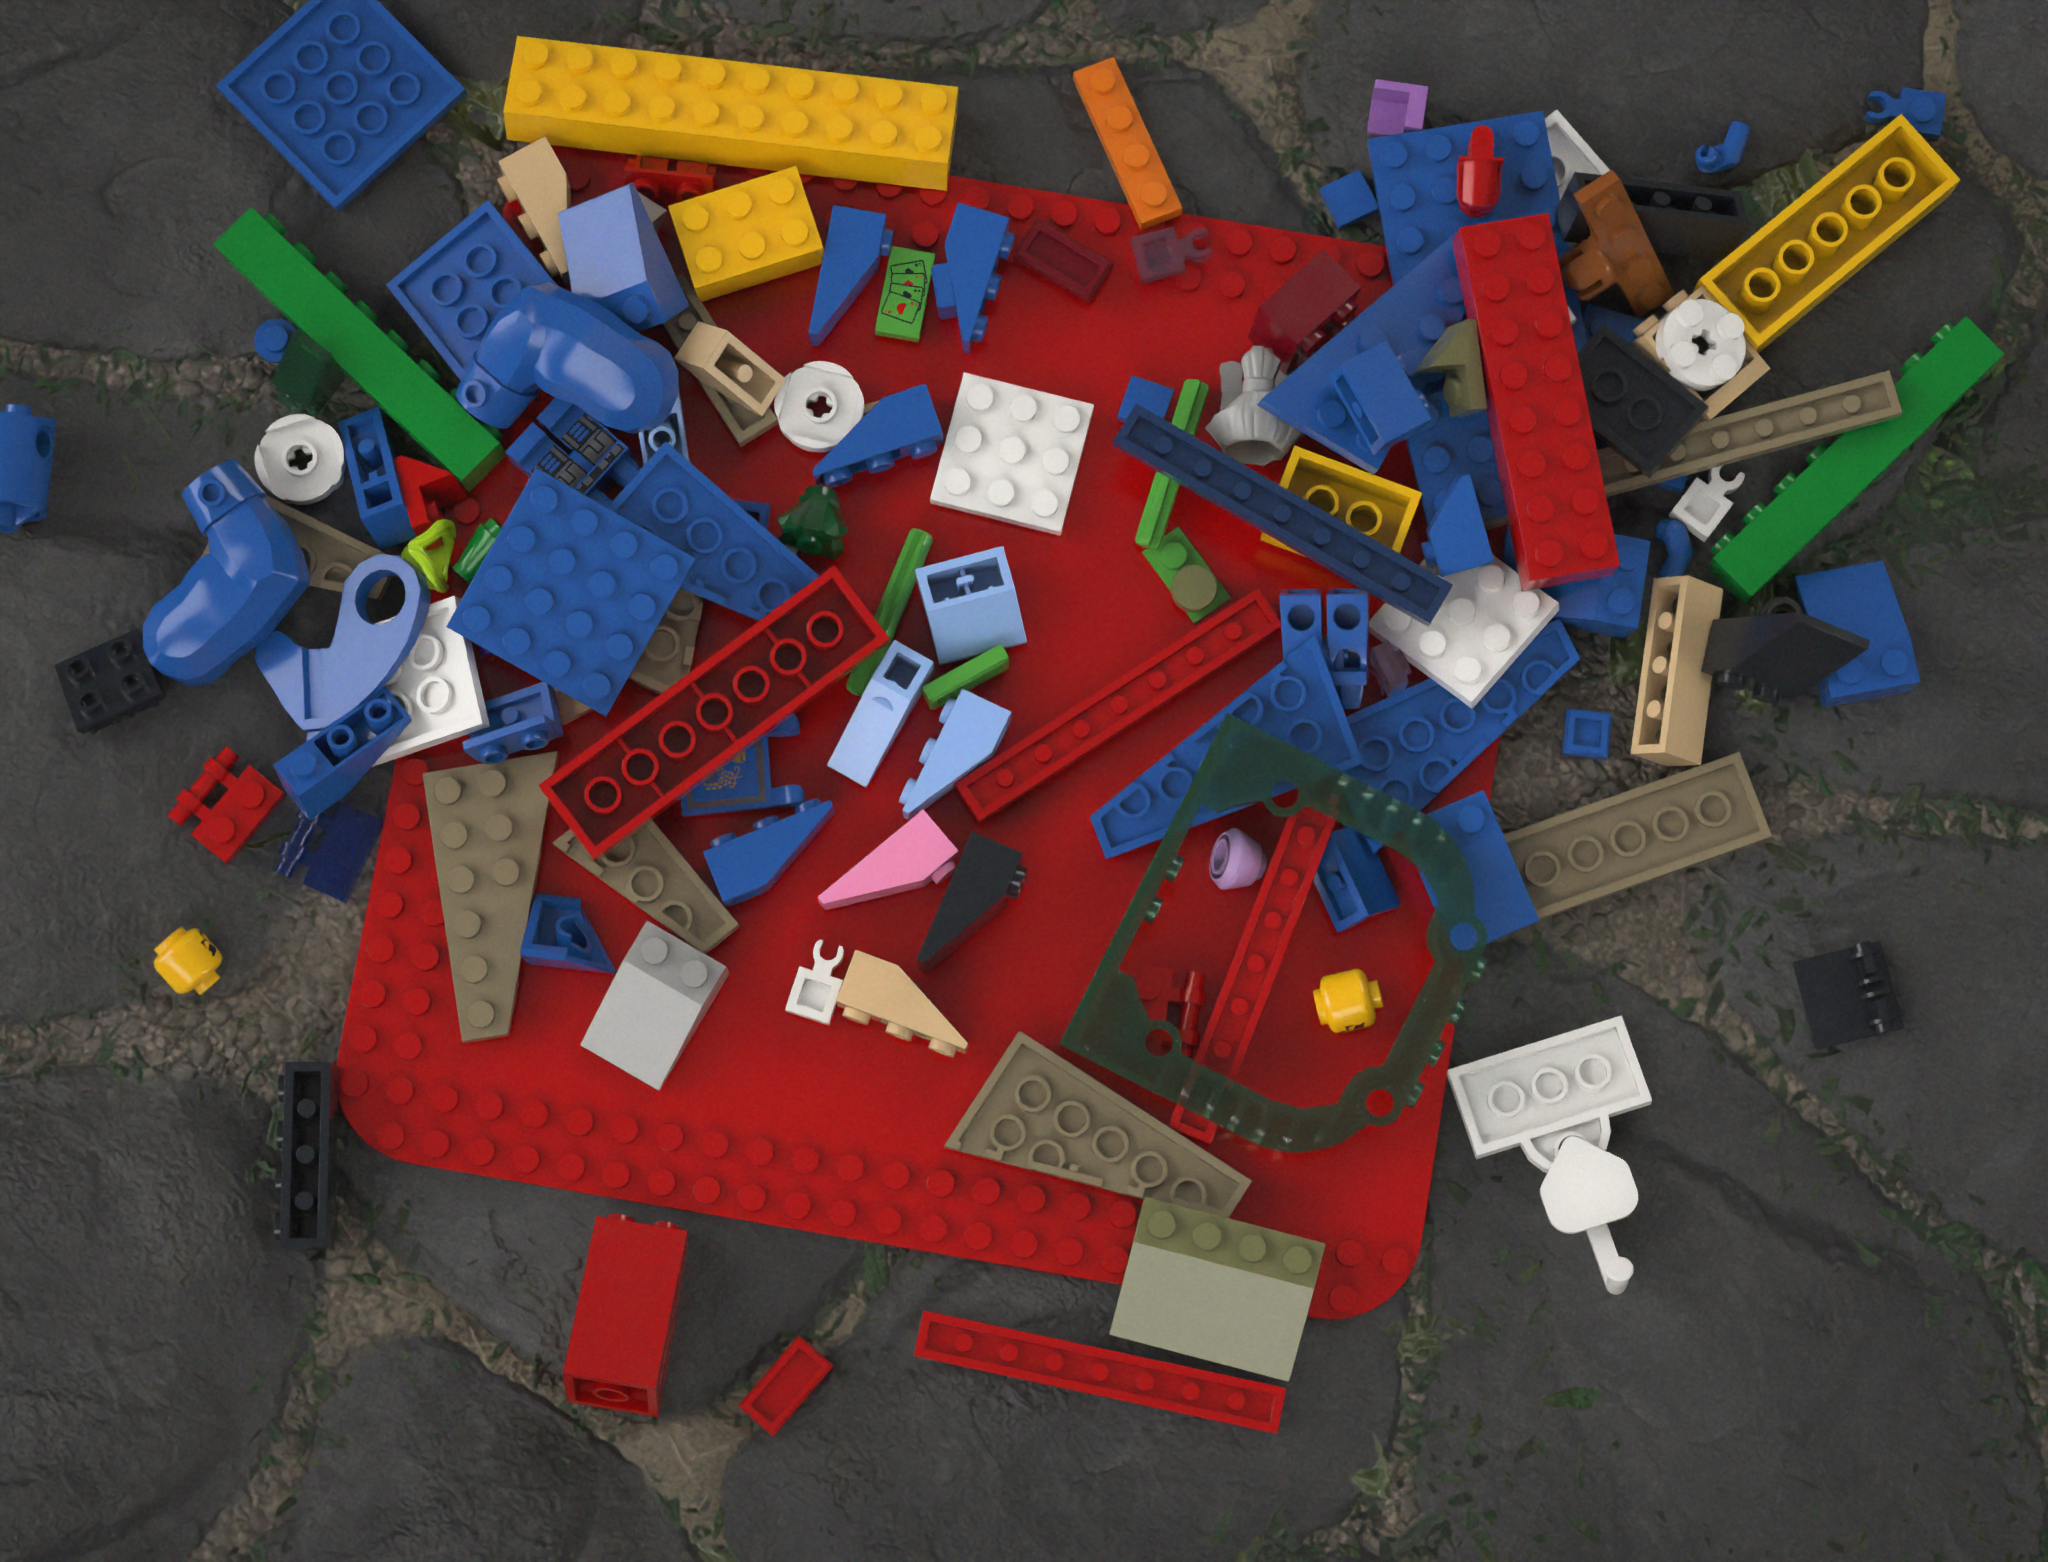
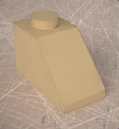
M699 321L674 358L703 383L759 416L764 415L786 380L728 330Z

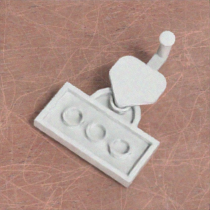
M1622 1015L1448 1069L1447 1077L1476 1159L1520 1146L1529 1162L1547 1173L1540 1188V1196L1550 1223L1560 1232L1575 1234L1586 1230L1607 1290L1614 1295L1623 1293L1629 1279L1633 1275V1264L1627 1258L1618 1256L1607 1223L1623 1219L1634 1211L1638 1202V1191L1628 1164L1623 1159L1606 1151L1611 1134L1609 1118L1651 1105L1652 1098Z

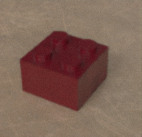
M1323 249L1259 306L1248 339L1255 346L1271 348L1274 355L1281 360L1279 370L1286 375L1296 365L1300 367L1319 350L1317 348L1319 344L1327 337L1332 339L1351 323L1348 318L1358 308L1355 301L1361 286Z

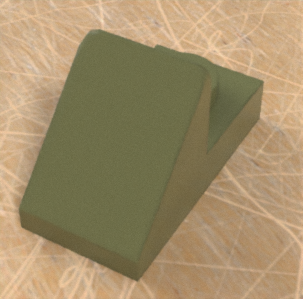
M1476 318L1466 319L1447 327L1414 371V374L1445 373L1446 380L1443 386V394L1446 403L1449 405L1450 417H1464L1487 409Z

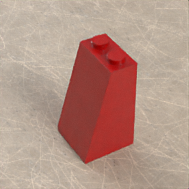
M610 1214L608 1218L596 1216L563 1370L568 1403L659 1417L688 1252L687 1230H681L678 1225L667 1221H656L653 1225L638 1223L632 1217L623 1214Z

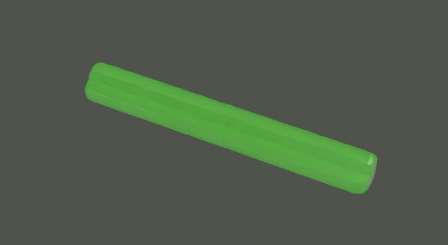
M1187 379L1184 382L1173 416L1172 424L1194 437L1210 390L1208 384L1196 379ZM1157 471L1135 537L1136 544L1151 550L1161 547L1180 484Z
M916 528L910 530L874 616L875 620L890 638L888 645L854 669L846 683L847 691L856 696L862 697L870 679L888 651L916 583L915 569L923 567L933 539L932 535Z

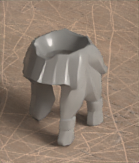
M1252 346L1251 350L1243 355L1241 363L1236 361L1221 363L1219 367L1222 379L1221 411L1214 415L1212 421L1205 427L1218 443L1222 452L1241 464L1265 466L1272 461L1281 460L1292 446L1305 435L1257 405L1262 398L1297 369L1293 368L1285 375L1279 370L1281 360L1274 355L1271 348H1265L1264 346Z

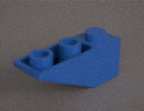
M958 202L945 241V257L950 270L963 352L970 354L973 342L981 343L989 317L982 314L987 299L995 301L1002 275L996 274L1000 258L1009 259L1015 234L1009 233V217Z
M926 383L883 397L812 469L816 485L826 483L828 488L837 487L851 481L852 474L869 469L870 473H879L895 465L894 460L909 455L912 456V459H920L937 452V446L944 444L943 432Z
M384 687L371 699L349 711L273 766L284 790L305 816L312 820L351 791L410 724L412 718L389 690Z
M819 798L806 801L794 808L796 814L782 820H779L777 815L770 816L752 825L754 831L740 837H736L734 832L728 833L710 842L711 848L703 851V854L726 908L768 892L835 814L831 800L821 803Z

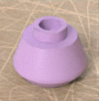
M1232 828L1222 833L1214 844L1210 858V876L1218 888L1223 890L1250 886L1256 879L1259 880L1263 876L1267 863L1266 854L1262 853L1261 845L1240 829Z

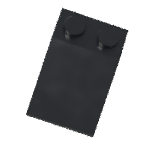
M1801 612L1714 619L1701 672L1718 678L1717 684L1733 690L1747 689L1753 692V699L1777 704L1780 698L1801 696L1868 650L1870 640Z
M971 832L917 956L920 971L928 974L1002 912L1010 898L1019 899L1028 877L1026 875L1028 868L1023 867L1022 852Z

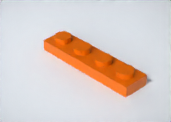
M1112 57L1074 71L1073 81L1140 230L1182 215L1181 203L1115 58Z

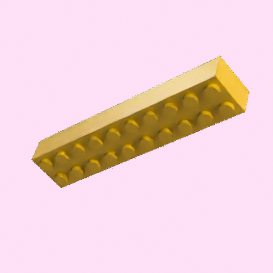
M517 36L503 114L507 140L533 143L546 137L550 145L702 163L709 162L711 164L781 171L797 166L799 174L947 191L957 120L958 87Z

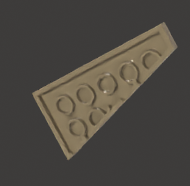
M558 751L507 759L495 764L482 763L422 773L463 1043L510 1036L522 961L520 948L528 924L530 910H532L544 843L543 836L546 819L550 809V802L538 785L555 773L559 758Z
M1021 1031L1017 1033L944 1145V1148L1135 1198L1144 1200V1197H1149L1229 1218L1252 1182L1249 1178Z

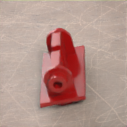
M637 155L636 159H628L627 167L624 166L625 185L633 182L640 194L653 202L676 204L714 192L713 185H716L717 168L709 167V162L699 163L678 160L676 172L668 171L669 159Z

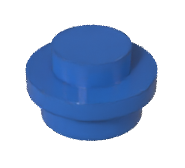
M270 319L262 323L256 330L254 346L264 360L270 363H283L296 354L299 347V335L295 327L288 321Z

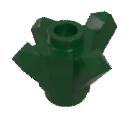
M812 485L807 487L803 495L799 496L798 502L777 518L783 529V533L778 540L795 555L800 551L807 555L821 554L831 560L837 559L845 551L842 537L848 532V528L839 511L838 494L826 486Z

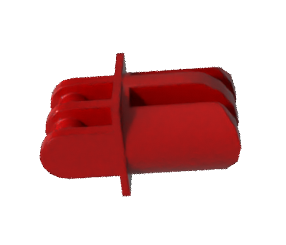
M1485 125L1477 126L1472 131L1467 148V156L1459 155L1455 172H1457L1456 196L1460 210L1467 217L1474 219L1484 218L1489 215L1499 202L1501 195L1504 158L1493 157L1494 134L1491 128Z

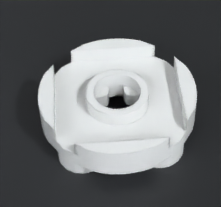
M1689 299L1682 302L1661 320L1655 338L1656 352L1659 360L1664 358L1666 365L1670 368L1671 371L1668 374L1682 386L1696 391L1713 389L1733 378L1740 370L1746 351L1745 338L1743 336L1745 325L1739 315L1730 313L1718 303L1705 299ZM1703 337L1707 341L1709 349L1703 355L1698 353L1699 347L1697 344L1692 343V338Z
M813 361L804 364V367L797 369L792 374L790 372L784 377L786 380L775 396L774 408L781 433L795 446L810 452L821 453L831 451L865 414L864 398L853 376L842 366L827 361ZM819 396L826 397L827 405L832 407L830 413H824L821 418L814 417L813 411L808 409L807 405L809 402H817Z
M293 414L278 419L265 431L267 434L262 438L260 446L257 445L254 460L258 477L265 488L282 503L295 505L313 504L325 499L343 484L347 459L342 440L331 426L315 419L313 416ZM298 449H302L306 455H313L312 461L307 464L308 468L304 470H299L297 466H289V461L295 459V451Z

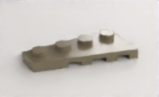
M266 495L265 499L289 525L304 554L311 578L309 586L343 592L344 582L359 563L377 554L389 555ZM209 541L201 558L209 554ZM393 576L380 579L371 588L367 598L382 600Z
M681 588L678 589L627 680L660 695L690 672L704 598Z
M653 820L596 863L570 829L553 842V845L686 943L704 954H707L740 927Z

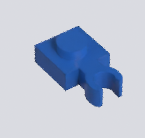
M1902 87L1898 99H1893L1885 92L1872 91L1867 97V101L1879 103L1883 107V112L1875 113L1868 111L1864 120L1871 124H1881L1885 121H1893L1902 114L1924 139L1938 141L1941 136L1946 94Z

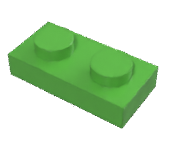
M1179 527L1163 537L1159 549H1145L1142 551L1170 591L1174 576L1180 569L1186 566L1199 565L1212 573ZM1214 574L1217 591L1211 605L1199 612L1185 611L1194 624L1231 599Z

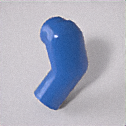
M1731 122L1724 143L1716 146L1712 145L1709 148L1704 144L1695 152V162L1698 169L1713 175L1736 167L1741 161L1752 128L1742 122Z
M1661 519L1655 526L1654 534L1660 542L1665 543L1668 557L1657 578L1683 576L1694 552L1687 527L1678 519Z

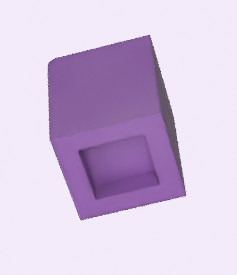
M1380 79L1375 80L1367 134L1383 137L1422 130L1428 86Z

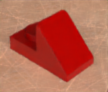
M402 455L393 458L411 527L417 536L427 531L437 520L444 519L440 508L466 498L464 490L451 472ZM442 537L425 548L426 551L443 546Z

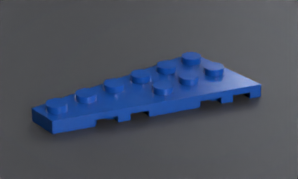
M1457 231L1262 398L1257 405L1374 475L1379 470L1390 448L1373 456L1331 383L1329 376L1340 363L1387 340L1392 351H1397L1403 358L1407 369L1406 375L1414 389L1422 392L1432 373L1414 374L1415 369L1447 327L1459 323L1466 312L1452 245Z
M666 441L608 506L613 511L696 557L680 586L681 589L757 621H760L819 577L816 572Z
M1561 619L1547 624L1473 709L1429 678L1346 717L1363 764L1333 776L1373 856L1400 831L1399 826L1410 822L1578 663L1580 657Z
M1316 635L1292 652L1090 816L1106 859L1299 788L1301 784L1307 785L1363 764Z

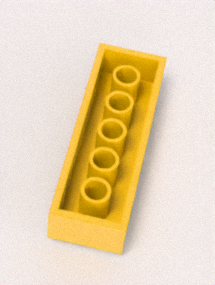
M1900 114L1698 280L1693 292L1703 285L1718 304L1726 308L1730 313L1739 315L1745 325L1743 335L1753 348L1760 353L1947 199L1961 179L1908 120Z

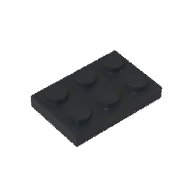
M1603 324L1577 353L1593 434L1650 479L1708 413L1709 406Z

